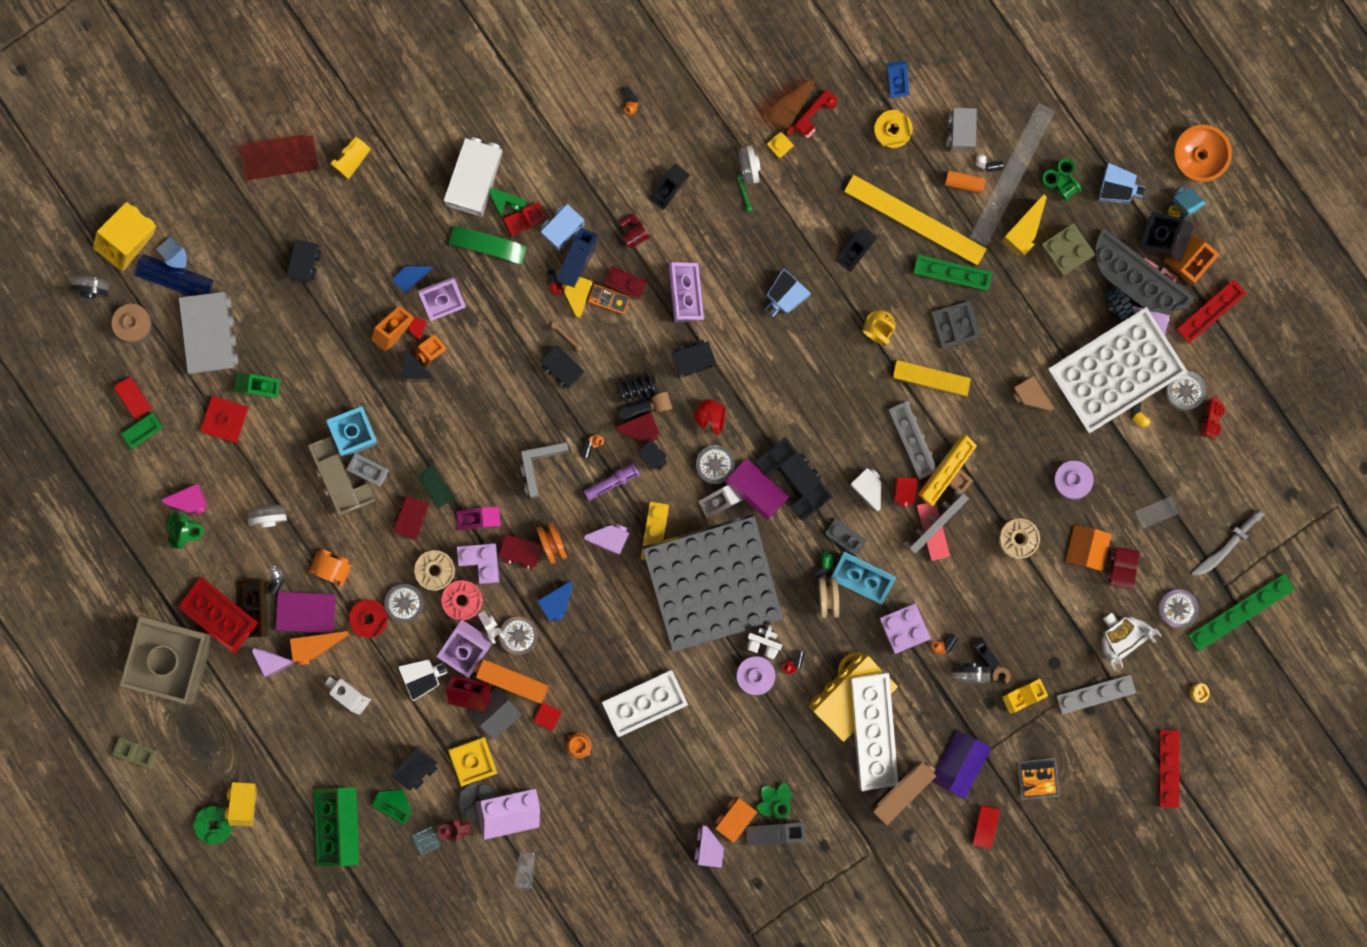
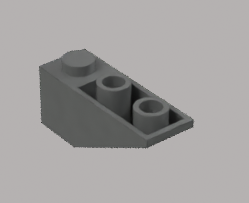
M804 821L746 827L748 846L806 842Z

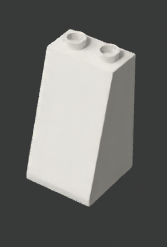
M470 137V139L465 138L444 202L447 207L483 217L490 195L489 190L493 186L503 151L497 144L489 142L486 145L481 143L482 140Z

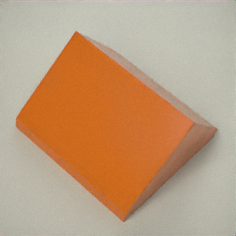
M1074 525L1065 562L1103 572L1112 534L1094 528Z

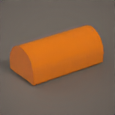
M948 171L945 186L982 194L986 180L981 177Z

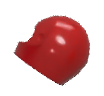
M702 400L694 409V421L703 430L710 421L714 434L720 435L724 426L726 408L716 400Z

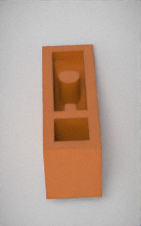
M349 631L290 639L293 662H298V665L310 664L309 660L316 659L350 635Z

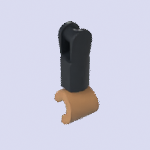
M668 392L653 396L651 398L652 402L648 400L622 408L619 411L620 418L623 420L632 419L636 416L639 417L652 413L653 409L655 412L673 409Z
M980 637L978 642L975 644L971 643L986 667H991L993 682L998 679V674L1003 673L1005 675L1004 682L1007 684L1011 678L1010 672L1006 668L999 667L1000 662L984 639ZM985 646L988 651L981 654L979 650Z

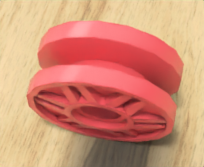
M465 580L454 581L443 591L441 598L442 608L453 619L460 621L471 619L481 610L483 603L482 593L472 582ZM460 595H464L467 598V603L464 606H460L457 603V598Z

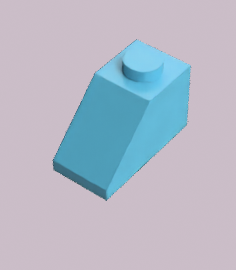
M1184 187L1174 193L1175 197L1172 199L1174 205L1178 206L1182 218L1188 217L1205 205L1204 200L1191 187L1187 190Z

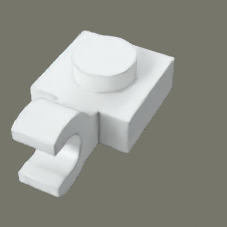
M485 611L478 614L493 644L496 643L494 640L495 636L500 635L502 639L505 638L502 630L495 628L497 623L493 616L488 617Z

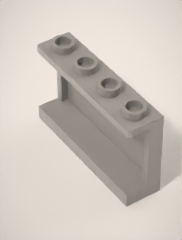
M225 292L180 297L179 303L188 374L197 375L203 372L235 370L239 361L233 347L236 346L235 334H232L231 327H234L233 315L229 314V308H232L231 297H227Z

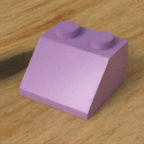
M616 524L615 527L610 525L587 534L584 540L617 555H621L629 533L626 532V527Z

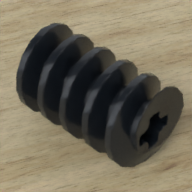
M646 373L645 379L639 375L638 381L631 377L630 383L624 379L623 385L616 381L620 399H623L626 404L629 397L635 402L636 395L643 400L644 393L648 398H650L652 391L655 395L658 394L654 374L651 378Z

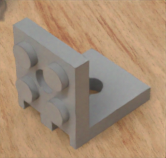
M567 442L521 452L524 463L520 464L522 476L527 478V483H524L527 496L530 495L531 499L539 498L532 460L569 453Z

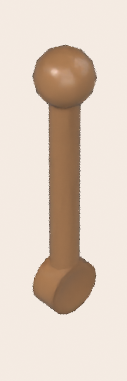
M552 322V328L557 329L575 347L577 352L582 350V346L576 344L559 327L558 322Z

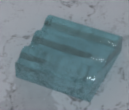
M433 827L412 836L421 856L441 847Z

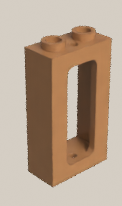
M919 761L871 811L885 825H888L936 777L933 773L935 769L928 762L923 763Z

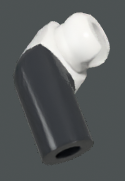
M985 155L976 156V166L987 172L1000 171L1004 168L1002 161L987 162Z

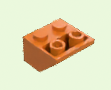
M1191 234L1182 261L1164 258L1163 262L1192 286L1220 254L1205 241Z

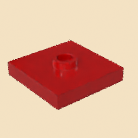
M212 395L200 432L237 444L249 407Z

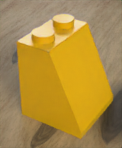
M126 202L96 232L93 249L123 272L154 235L156 225L150 218L142 215L137 207Z

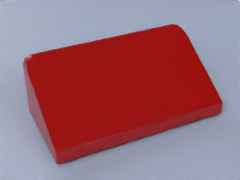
M132 377L113 386L135 419L152 409Z

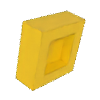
M782 132L767 143V146L779 159L794 147Z

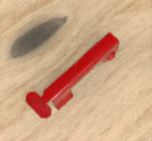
M826 89L797 123L788 129V137L796 129L806 138H809L815 131V126L809 120L823 106L828 109H834L837 106L836 96Z

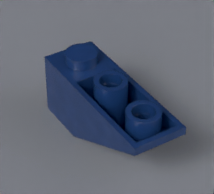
M580 228L559 273L558 282L575 288L596 250L598 234Z

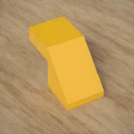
M1038 679L1008 693L1002 698L1009 713L1013 714L1026 706L1044 699L1048 694L1041 679Z

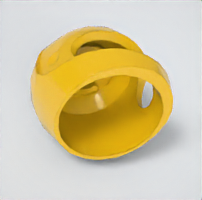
M873 311L865 319L862 332L873 341L886 346L890 342V335L895 331V320L887 311Z

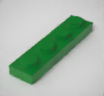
M921 255L917 256L913 272L915 275L987 292L992 272Z

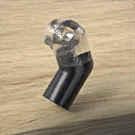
M271 566L268 574L271 575L273 583L268 591L276 596L284 583V576L279 567Z

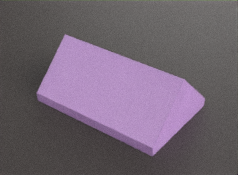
M670 262L669 275L674 323L704 320L698 263Z

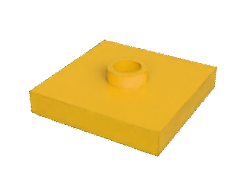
M485 737L448 750L461 787L498 774Z

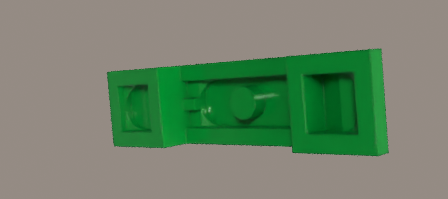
M453 226L448 243L452 246L498 257L522 265L527 246L500 237Z

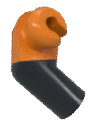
M627 86L621 91V94L626 98L624 112L628 115H633L637 111L638 98Z
M593 435L585 439L580 457L589 459L591 450L603 445V437Z
M951 633L946 641L933 642L931 648L936 654L949 653L959 638Z

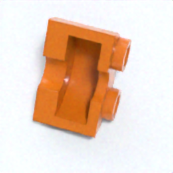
M322 548L320 551H316L308 572L343 586L352 566L348 564L349 560L338 556L337 559L330 556L331 552Z

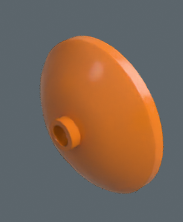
M1196 125L1184 131L1178 138L1174 149V157L1177 167L1186 177L1198 182H1208L1217 179L1228 169L1232 159V148L1226 135L1216 127ZM1198 153H1203L1204 158H1199Z

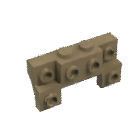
M333 436L308 445L318 467L315 468L316 474L319 479L323 478L325 483L322 486L327 497L331 496L339 516L376 501L368 483L358 488H353L340 459V453Z

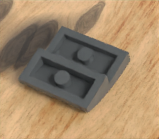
M970 301L931 312L942 349L981 338Z

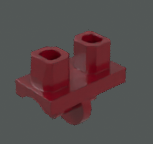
M459 820L445 821V824H441L437 828V836L441 840H462V835L471 834L469 822L459 823Z

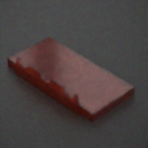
M313 135L290 136L252 142L250 145L241 146L247 180L319 169Z

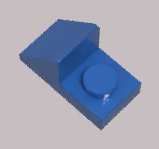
M906 60L887 63L886 77L890 98L908 96L909 85Z

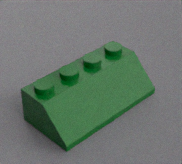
M356 787L313 789L316 866L359 865Z

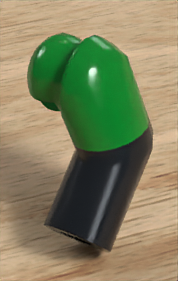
M829 551L822 552L820 556L822 558L821 566L812 571L817 579L832 569L834 558Z

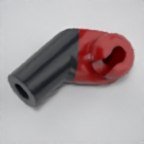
M548 269L547 283L551 293L555 296L562 295L563 285H557L556 270Z
M796 650L794 659L787 663L785 662L782 665V671L786 674H793L800 670L805 652Z

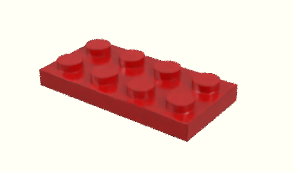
M203 577L197 581L178 606V608L233 653L239 649L258 624L255 619Z

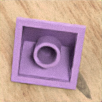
M454 277L418 291L430 321L466 307Z
M253 649V654L265 677H269L294 664L291 659L261 649Z

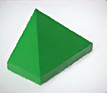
M404 790L379 792L372 804V807L404 826L412 813Z

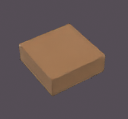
M960 469L949 483V486L954 490L958 489L963 494L974 480Z

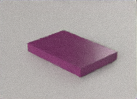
M747 458L725 481L767 521L789 498Z
M278 592L276 630L334 633L336 595Z

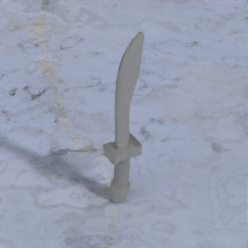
M1262 511L1254 512L1240 529L1234 527L1232 532H1235V535L1219 552L1207 558L1192 572V575H1201L1209 572L1224 559L1241 538L1246 540L1249 535L1245 533L1256 522L1261 520L1264 516Z

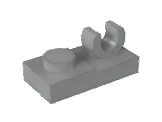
M356 453L346 469L379 487L385 481L389 471L387 468Z

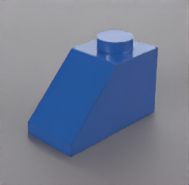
M571 581L538 601L549 621L554 620V622H557L565 617L563 613L567 611L573 588Z

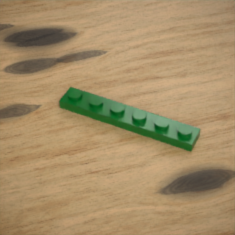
M1282 574L1189 634L1188 638L1199 652L1293 592L1295 588L1286 574Z

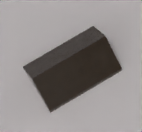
M267 579L237 580V605L258 622L247 638L269 637Z

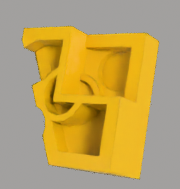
M355 137L342 150L338 161L334 159L331 165L349 180L371 148Z

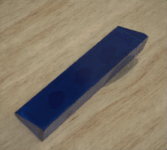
M145 254L139 258L135 272L137 277L189 296L210 294L214 280L183 268L171 267L164 261Z

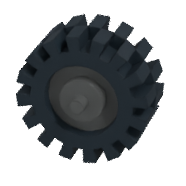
M1118 286L1103 293L1108 310L1114 314V317L1120 323L1135 314L1131 303L1128 301L1129 298L1125 296Z

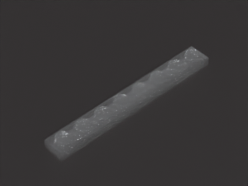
M1040 103L1037 104L969 237L970 239L985 247L987 246L1055 113L1054 110Z

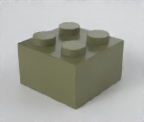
M1074 223L1040 246L1060 278L1095 255Z

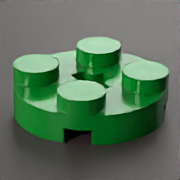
M220 806L203 808L196 815L193 825L197 837L204 843L211 845L227 840L233 830V825H229L228 819H225V808ZM210 820H211L212 822H214L215 820L218 821V823H217L218 829H217V830H216V829H212V830H211V829L209 828V827H210V824H209V821H210Z

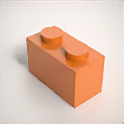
M739 797L737 800L733 798L726 807L729 810L725 816L721 814L715 821V824H717L715 829L733 843L757 813L755 809Z

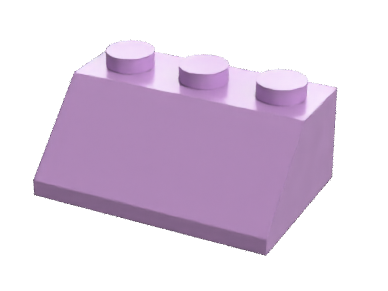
M536 789L475 802L483 840L539 827L540 806Z

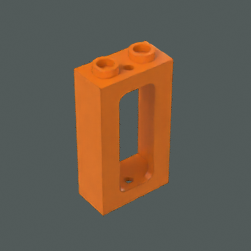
M483 660L482 663L478 662L474 672L477 673L476 678L540 704L543 703L549 688L547 684L487 660Z

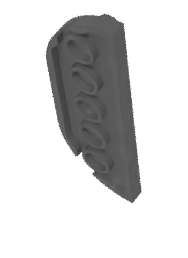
M1103 228L1096 243V259L1100 271L1112 284L1118 286L1125 294L1144 308L1147 307L1148 310L1158 313H1171L1181 310L1195 299L1191 294Z

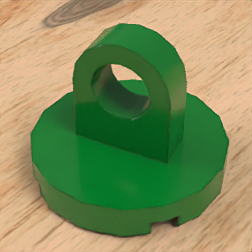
M176 510L172 512L167 523V532H170V537H167L169 546L173 549H181L186 541L200 539L204 533L202 525L198 521L188 520L184 511ZM192 528H198L195 533H189Z

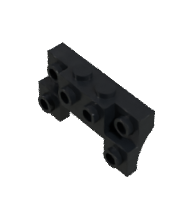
M786 437L755 461L766 476L779 467L800 493L802 498L794 503L791 508L802 522L833 498L820 481L821 475L815 468L812 470L808 466L809 460L803 453L800 455Z

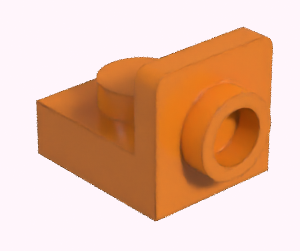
M434 334L417 347L414 355L420 364L427 367L431 361L445 352L447 348Z

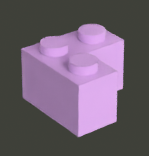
M497 544L457 547L459 567L478 565L479 584L500 583Z

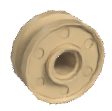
M1022 518L1013 519L1005 523L1000 529L998 543L1002 552L1008 557L1014 559L1027 558L1034 554L1039 547L1040 535L1037 527L1029 520ZM1017 533L1023 536L1024 540L1021 544H1017L1014 540Z
M432 550L425 552L418 558L414 573L416 580L421 586L428 590L438 591L451 584L455 576V566L447 554ZM432 565H437L440 568V573L437 576H432L429 572Z
M819 578L821 618L827 617L828 609L832 610L834 618L839 617L837 578H831L829 587H826L824 578Z

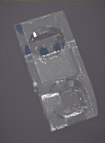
M520 851L514 887L532 889L536 853Z

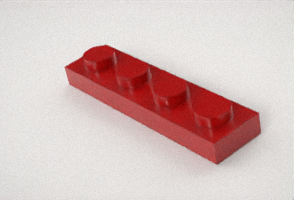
M1235 279L1232 280L1177 328L1176 331L1190 344L1247 293Z
M1159 730V807L1179 808L1180 730Z

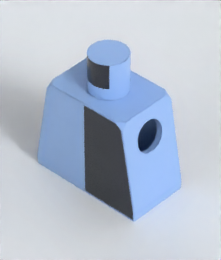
M1108 163L1097 201L1128 204L1131 201L1132 195L1142 198L1145 187L1135 184L1137 175Z
M783 269L767 294V298L772 302L765 308V311L772 317L779 310L788 314L805 301L811 293Z

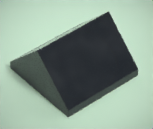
M406 349L403 351V380L405 382L435 381V378Z

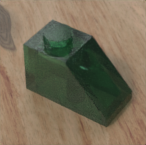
M433 465L416 475L438 508H441L455 498Z

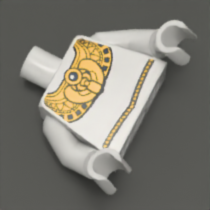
M1111 612L1103 618V621L1109 628L1103 632L1102 651L1111 663L1113 671H1116L1115 664H1120L1123 668L1121 659L1150 638L1155 643L1156 641L1153 636L1158 634L1161 637L1157 629H1153L1144 621L1134 617H1123L1118 621Z

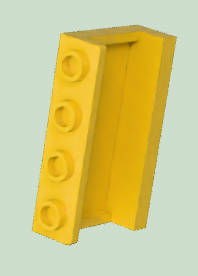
M861 652L853 657L851 663L846 668L840 670L836 679L829 682L820 695L812 699L808 707L844 742L854 732L850 677L881 673L883 671L865 653ZM890 679V690L892 693L898 686Z

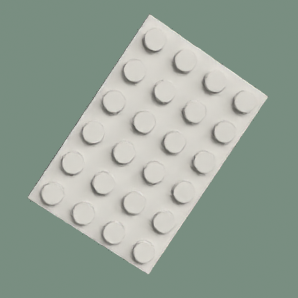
M1147 307L1049 368V371L1089 433L1188 372Z

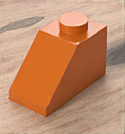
M399 305L374 328L372 341L384 351H387L399 341L414 317Z

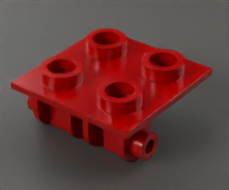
M1215 396L1212 399H1208V402L1205 403L1204 412L1209 413H1203V415L1207 416L1208 419H1202V421L1207 423L1201 424L1200 432L1202 437L1210 436L1216 440L1217 435L1221 432V424L1219 423L1221 416L1224 415L1225 405H1223L1224 402Z

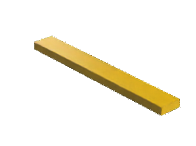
M853 175L844 191L846 194L978 266L987 248Z

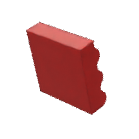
M543 702L533 722L553 731L562 711Z

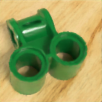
M1062 159L1056 166V171L1048 170L1041 177V185L1045 189H1053L1055 187L1059 195L1066 202L1077 191H1082L1079 183L1071 175L1075 170V164L1071 159ZM1067 164L1070 167V172H1063L1061 165ZM1047 175L1053 176L1055 183H1047L1045 177Z

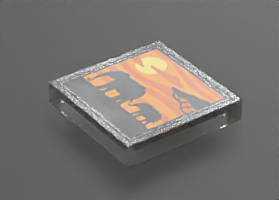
M1056 758L1017 761L1021 800L1060 796Z

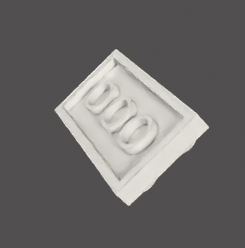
M672 670L602 702L618 737L688 705Z

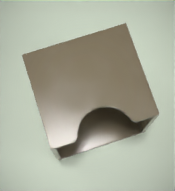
M139 616L120 686L184 704H195L213 636L209 633L154 618Z

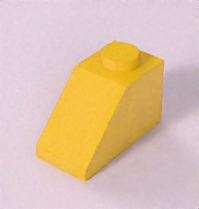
M580 277L575 288L565 284L562 286L565 289L564 293L578 319L582 316L593 284L592 281Z

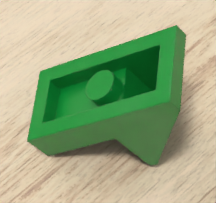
M490 187L489 192L501 217L507 204H510L509 208L520 211V208H526L527 200Z

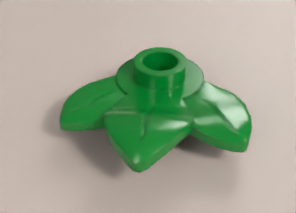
M782 783L777 790L769 786H763L761 796L764 802L757 805L758 811L764 816L774 815L778 819L788 817L791 812L789 802L792 798L788 785ZM780 805L785 807L783 813H779L777 810Z

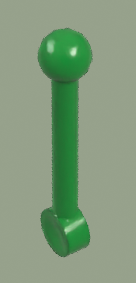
M740 173L736 174L746 204L745 210L751 212L753 208L749 204Z

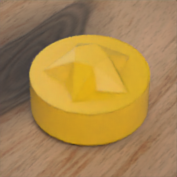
M1202 683L1192 685L1189 692L1190 698L1194 702H1205L1209 697L1208 687Z

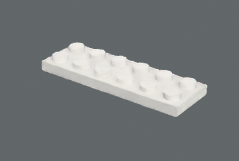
M881 672L850 677L859 789L866 791L897 786L898 774L889 673Z

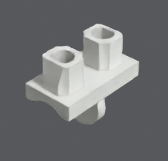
M769 625L767 630L760 628L758 631L759 634L765 635L764 638L749 633L747 650L757 653L761 643L767 645L764 656L774 659L778 650H781L782 644L768 640L769 637L776 639L778 635L771 632L773 626Z

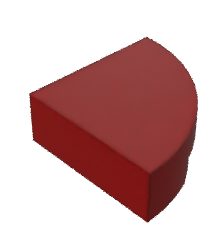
M414 317L408 326L416 338L421 340L427 321Z

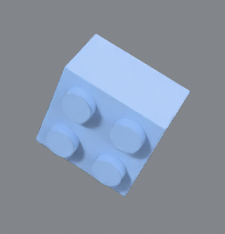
M568 204L565 207L560 206L554 213L555 217L553 220L550 221L548 219L541 227L542 237L558 252L568 244L580 228L585 226L584 219Z

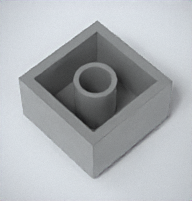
M953 108L952 112L947 116V128H950V132H948L946 137V147H950L949 152L972 153L976 147L977 109Z

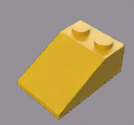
M1045 195L1035 203L1001 241L1018 257L1021 253L1025 256L1034 246L1032 241L1036 237L1047 198Z

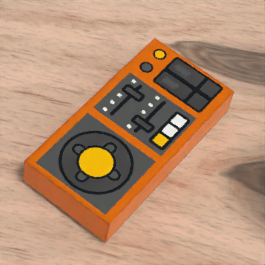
M594 284L588 303L624 315L631 296Z

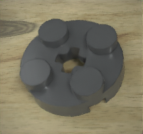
M480 782L466 786L459 797V808L462 814L467 819L479 821L476 805H473L475 797L479 796V799L483 800L497 797L491 787Z

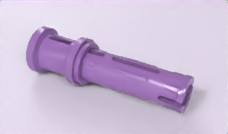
M632 461L627 467L621 470L617 469L615 474L584 490V493L588 500L591 501L620 484L625 485L627 481L641 475Z

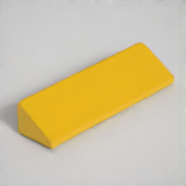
M899 360L896 361L892 377L895 380L964 397L968 395L971 378Z

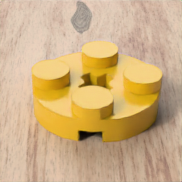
M889 110L882 113L874 126V134L881 146L889 149H897L904 146L909 141L913 131L909 117L898 110ZM892 124L899 129L896 131V134L888 131Z

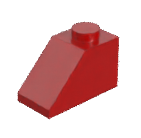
M897 477L895 479L894 503H898L900 507H909L910 504L914 503L917 478Z

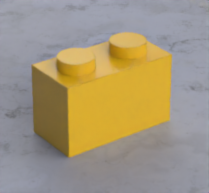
M232 782L231 789L228 788L227 800H230L229 807L225 809V819H228L229 825L253 827L257 794L255 784Z

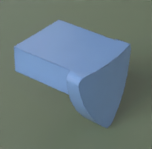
M169 237L157 248L167 265L175 268L186 267V252L172 237Z

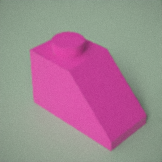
M198 484L162 499L164 504L190 514L194 513L195 515L205 512V508L209 506Z
M482 507L456 511L458 531L501 526L499 507Z

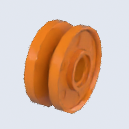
M551 521L548 523L549 532L545 533L541 526L536 527L544 551L552 565L556 563V553H559L563 560L567 558L559 533Z

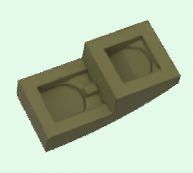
M119 737L112 755L152 769L158 751Z

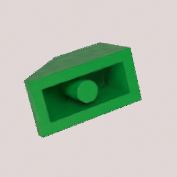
M236 373L234 392L278 398L280 379L255 374Z

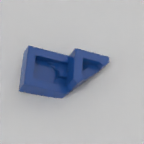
M405 266L392 280L404 293H407L433 267Z

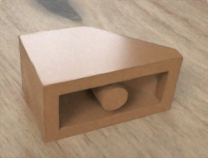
M1034 376L1012 389L1014 391L1012 396L1022 406L1046 412L1054 409Z

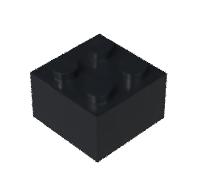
M1151 212L1139 248L1148 255L1181 262L1194 226L1184 218Z
M703 339L694 342L693 346L687 349L686 346L676 348L675 353H672V359L680 379L716 366V360L709 341L704 342Z

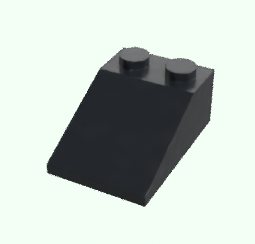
M418 747L390 776L409 791L413 788L417 790L424 783L422 779L427 774L431 776L438 769L436 767L438 762L423 747Z

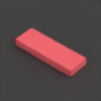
M927 503L917 505L924 533L934 524L929 519L931 515L937 520L940 518L936 503L933 507ZM941 527L926 542L931 561L950 557L943 527Z

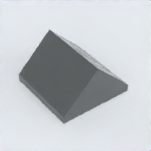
M498 686L490 692L491 700L485 712L472 709L468 711L478 725L493 740L523 715Z

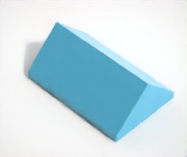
M843 552L831 578H837L838 584L881 605L896 580L895 576L846 552Z

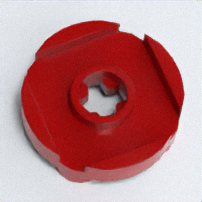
M375 600L358 602L351 609L349 615L351 628L357 635L364 638H374L380 635L388 624V613L385 607ZM371 613L374 621L373 623L369 622L366 624V619L363 617L365 614L370 615Z

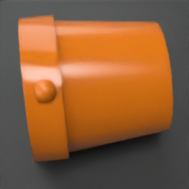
M582 733L568 736L569 739L566 747L571 756L582 758L590 755L591 741L588 736Z

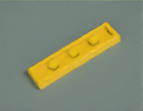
M962 434L918 493L928 505L933 507L977 447L967 435Z

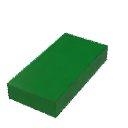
M152 412L122 432L121 435L130 449L133 450L164 428Z

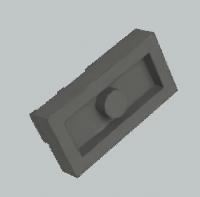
M836 518L825 532L826 536L855 556L867 541Z

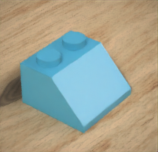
M362 406L326 420L341 456L360 452L375 446L377 443Z

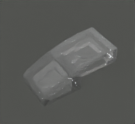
M1172 496L1135 511L1142 529L1179 514Z

